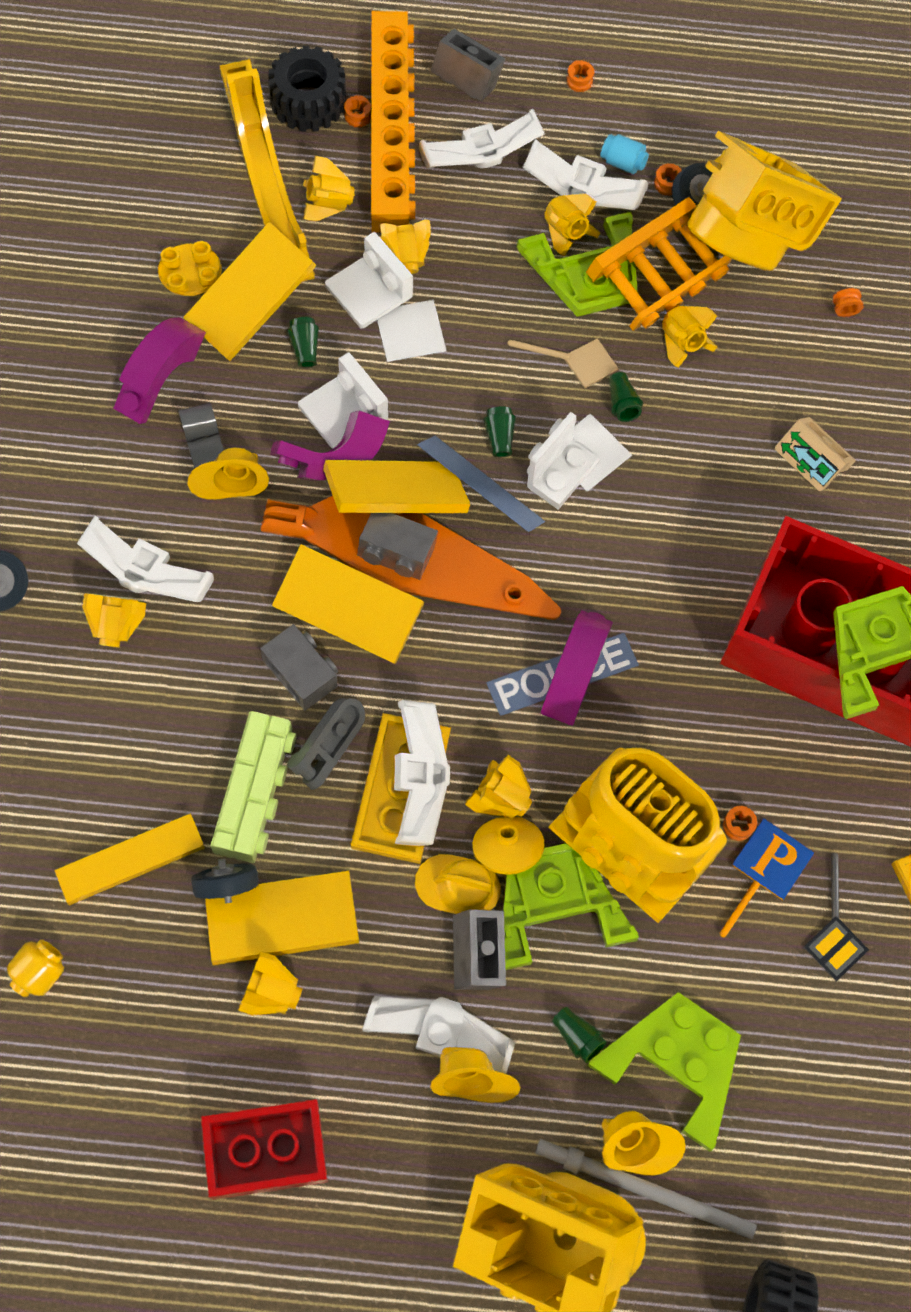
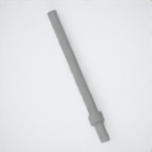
M540 1139L535 1153L563 1164L562 1168L575 1174L581 1171L749 1239L754 1237L757 1225L626 1172L608 1168L606 1164L584 1156V1151L570 1146L569 1149H565L543 1139Z

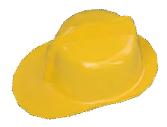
M233 447L223 450L214 461L201 464L193 469L188 476L187 485L193 494L204 499L246 497L263 492L268 486L269 476L267 471L259 464L257 454L244 448Z
M438 854L422 863L415 875V888L419 898L427 906L436 910L453 914L467 910H492L496 907L500 898L501 885L497 874L487 870L482 864L473 859L450 854Z
M446 1047L442 1050L439 1075L431 1081L430 1085L433 1093L440 1096L460 1097L485 1103H500L511 1100L520 1091L519 1082L515 1078L505 1073L494 1071L484 1051L476 1048Z
M625 1111L613 1119H603L602 1121L604 1131L602 1158L608 1168L640 1175L655 1176L666 1173L674 1168L683 1158L686 1146L681 1133L670 1126L651 1122L642 1113Z

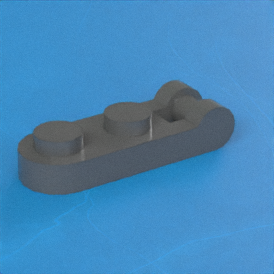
M352 698L337 699L330 706L300 751L289 759L287 763L288 768L294 774H300L303 777V783L311 790L317 789L324 783L361 729L365 721V710L362 703ZM316 757L319 761L317 762L315 767H313L311 763Z

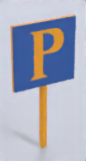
M763 818L732 864L734 868L754 882L720 931V936H727L760 885L783 901L814 852Z

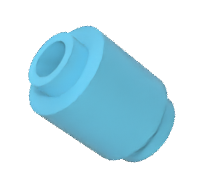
M610 134L603 144L601 158L606 159V163L635 174L637 170L642 171L644 169L649 153L645 152V144L620 134L616 136Z

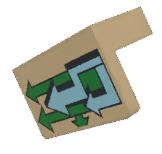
M810 417L798 419L775 446V450L818 491L825 490L840 472L847 471L856 461Z

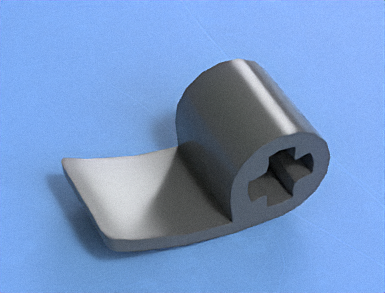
M211 402L178 410L194 468L214 461L224 449Z

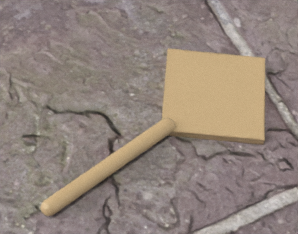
M598 338L570 353L514 340L508 341V345L564 359L584 389L619 371V368Z

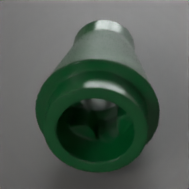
M311 317L294 318L289 322L290 327L287 329V333L295 352L298 366L301 368L313 367L317 364L319 326L315 324V319Z
M618 372L613 374L609 378L612 414L621 422L633 421L641 415L643 401L630 383L626 373Z
M498 406L486 410V417L483 419L494 457L500 458L512 455L516 416L512 414L510 407Z
M567 1006L561 1009L552 1019V1023L557 1027L576 1059L581 1058L587 1063L606 1045V1041L602 1037L603 1032L573 1013Z

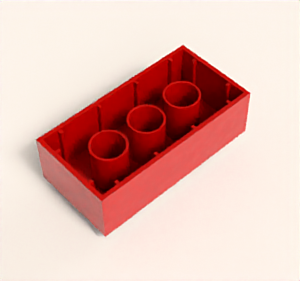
M785 516L767 552L719 664L844 718L833 612L838 606L901 586L911 595V568ZM911 659L866 673L879 706L876 710L849 718L848 720L911 747Z

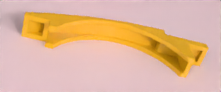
M250 59L220 65V73L235 122L236 134L264 227L270 221L309 257L305 235L300 229L293 213L278 165L257 68L252 69ZM313 270L303 281L315 279Z

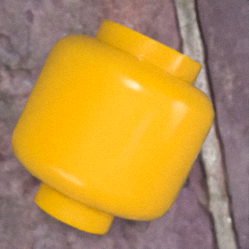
M41 939L37 943L32 941L25 943L7 966L8 975L12 979L9 983L10 987L23 997H28L29 994L35 996L45 995L64 971V966L61 962L63 955L53 945Z

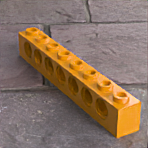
M372 11L371 228L372 232L375 231V233H381L380 225L384 223L400 226L409 225V220H415V201H409V194H415V175H409V168H415V149H409V142H415V123H409L408 118L414 117V98H408V92H414V73H408V68H414V49L408 48V43H414V24H408V11Z

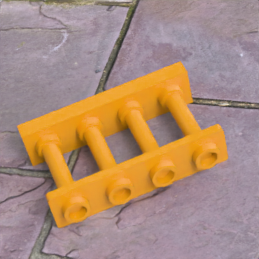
M690 197L597 256L586 271L593 282L603 275L606 279L610 277L638 315L629 325L632 331L640 326H643L645 329L650 327L660 318L659 313L665 309L668 312L683 303L682 298L689 294L691 297H694L707 286L705 282L711 278L716 282L730 270L727 265L732 261L731 258L723 256L718 260L708 246L689 230V216L697 207ZM673 229L676 232H681L707 266L706 269L697 275L691 271L668 241L667 233ZM650 244L653 248L657 246L684 281L682 285L673 291L643 254L645 252L644 248ZM626 260L630 263L634 262L661 299L648 307L620 270L622 267L620 264Z

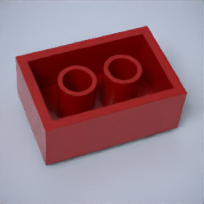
M317 1099L201 1116L208 1197L212 1200L328 1183L320 1108Z

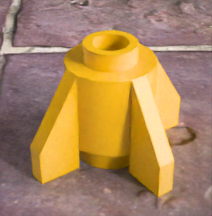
M315 155L312 171L319 174L317 176L311 175L309 180L304 179L303 186L307 188V200L313 201L314 204L306 203L303 219L317 222L342 212L346 209L347 205H351L355 189L354 186H350V179L328 158Z
M588 194L558 196L550 201L546 208L545 219L549 225L553 248L560 255L565 256L573 242L569 240L570 238L576 240L584 236L585 233L595 238H598L600 232L590 225L587 219V215H590L597 203Z
M425 219L414 223V225L396 226L387 223L381 224V240L411 274L419 272V268L425 264L424 259L430 244V220Z
M678 306L668 311L665 315L662 329L665 332L668 359L675 367L679 368L688 356L684 350L695 352L701 347L712 352L716 350L717 346L706 334V329L717 318V315L710 308Z
M84 593L82 608L91 629L92 637L99 638V645L120 648V641L128 642L132 633L145 617L147 603L138 602V600Z
M507 755L500 764L492 760L488 765L487 774L481 781L478 790L472 793L466 800L465 805L476 813L504 816L509 819L514 818L516 815L519 817L523 816L531 806L532 799L530 798L531 788L520 762L510 755Z
M261 951L238 1011L249 1015L273 1013L285 1015L288 1008L295 1010L303 988L296 986L298 978L294 977L276 956Z

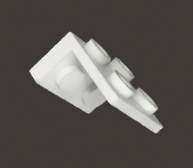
M375 231L364 238L365 252L363 257L325 281V287L362 329L413 297V275Z
M350 352L338 359L339 373L336 378L298 401L299 409L332 449L342 439L351 412L362 411L385 420L388 419L387 397Z
M572 412L564 420L559 418L551 427L549 438L543 444L538 442L528 456L530 465L527 469V488L558 510L597 465L599 459L598 456L573 439L577 416Z

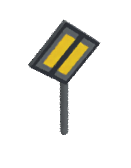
M832 853V920L803 948L835 981H838L869 949L839 919L838 854Z

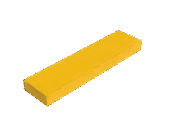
M190 813L54 871L65 900L70 906L205 849V846Z

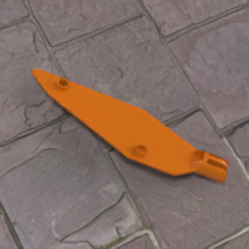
M333 496L311 506L271 499L267 500L261 525L262 532L305 539L351 568L407 594L556 620L561 615V608L527 575L423 513H393L438 530L434 551L421 579L418 580L413 577L401 576L395 570L380 564H370L362 557L357 556L359 538L371 513H339ZM510 595H514L518 599H513L510 597Z

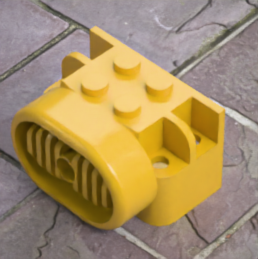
M718 131L715 137L727 145L728 148L719 163L708 160L705 167L713 174L703 189L705 194L688 220V228L698 239L719 253L738 262L765 271H772L777 267L789 247L803 251L816 241L842 198L796 163Z
M617 748L581 784L579 790L568 800L564 811L548 827L575 850L589 867L596 869L606 877L615 890L624 893L657 923L666 916L705 872L727 843L726 835L720 828L718 810L711 797L664 756L644 748Z
M502 1164L475 1175L453 1267L500 1289V1293L507 1298L521 1299L534 1305L537 1312H611L617 1304L621 1287L628 1283L630 1277L635 1274L643 1261L646 1247L644 1222L630 1203L620 1195L565 1172L542 1174L522 1165Z

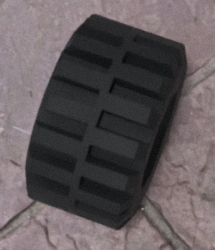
M309 45L303 46V49H297V47L290 48L289 53L283 52L279 55V60L275 59L273 61L272 69H269L268 74L272 111L274 115H278V120L281 123L287 122V127L291 129L298 127L302 132H306L307 129H312L315 132L319 131V127L323 126L326 129L331 126V121L337 122L340 119V113H344V104L346 102L345 70L341 67L340 60L333 58V53L330 51L324 53L322 48L317 46L315 49H310ZM303 87H315V88H317V89L312 90V91H302V90H298V89L303 88Z
M765 1259L753 1275L742 1312H818L819 1292L816 1276L812 1273Z

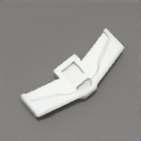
M531 109L527 115L496 132L492 124L488 123L462 131V140L429 143L421 140L419 142V151L427 169H433L438 166L474 164L478 168H487L501 164L504 156L536 138L542 137L545 133L534 109Z
M536 139L523 166L526 171L561 196L588 194L597 201L595 206L635 210L640 206L648 187V182L643 179L632 180L603 177L606 172L605 165L576 155L573 165H570Z
M94 516L77 542L79 546L117 577L121 586L135 593L149 591L193 602H201L214 581L211 572L206 571L204 573L168 565L167 562L170 559L168 552L140 538L134 547L131 548L96 516Z
M401 700L398 702V707L401 709L410 754L399 753L395 755L394 790L406 791L409 794L395 844L412 846L433 845L446 789L450 784V765L447 763L435 704Z
M374 996L363 1026V1032L419 1035L416 1049L440 1057L442 1050L446 1047L480 1049L487 1055L494 1071L505 1074L507 1073L515 1046L514 1040L464 1010L459 1002L443 997L436 1000Z

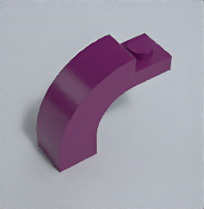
M180 317L164 320L153 328L137 346L119 378L123 385L113 409L139 424L146 423L165 380L177 366L195 360L206 332Z
M362 411L351 412L344 435L333 449L325 453H319L284 441L273 442L270 455L279 458L278 464L289 468L297 469L298 464L301 465L297 476L299 479L326 481L327 478L323 470L325 460L371 461L384 441L390 421Z
M581 610L566 642L540 714L571 726L574 725L600 654L610 633L612 621L605 619L599 613H588Z

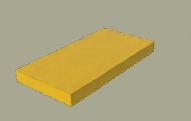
M269 221L183 318L205 331L204 338L227 360L231 361L317 265Z
M325 460L323 470L339 513H468L470 502L459 477L439 462Z
M300 544L272 606L396 664L425 602Z
M383 713L354 829L351 849L421 864L425 845L395 844L409 794L406 791L394 790L395 755L399 753L410 754L403 718ZM440 725L446 753L451 727Z
M349 871L258 884L256 888L232 896L231 903H225L224 898L205 899L212 965L258 959L261 951L278 956L359 943Z

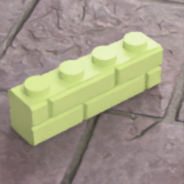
M254 711L249 712L210 845L213 853L216 855L255 863L257 853L264 854L268 842V833L264 832L267 819H274L278 805V799L273 798L276 786L282 787L286 778L287 766L282 764L285 754H292L296 742V733L292 732L291 721L288 719L268 716L267 714Z

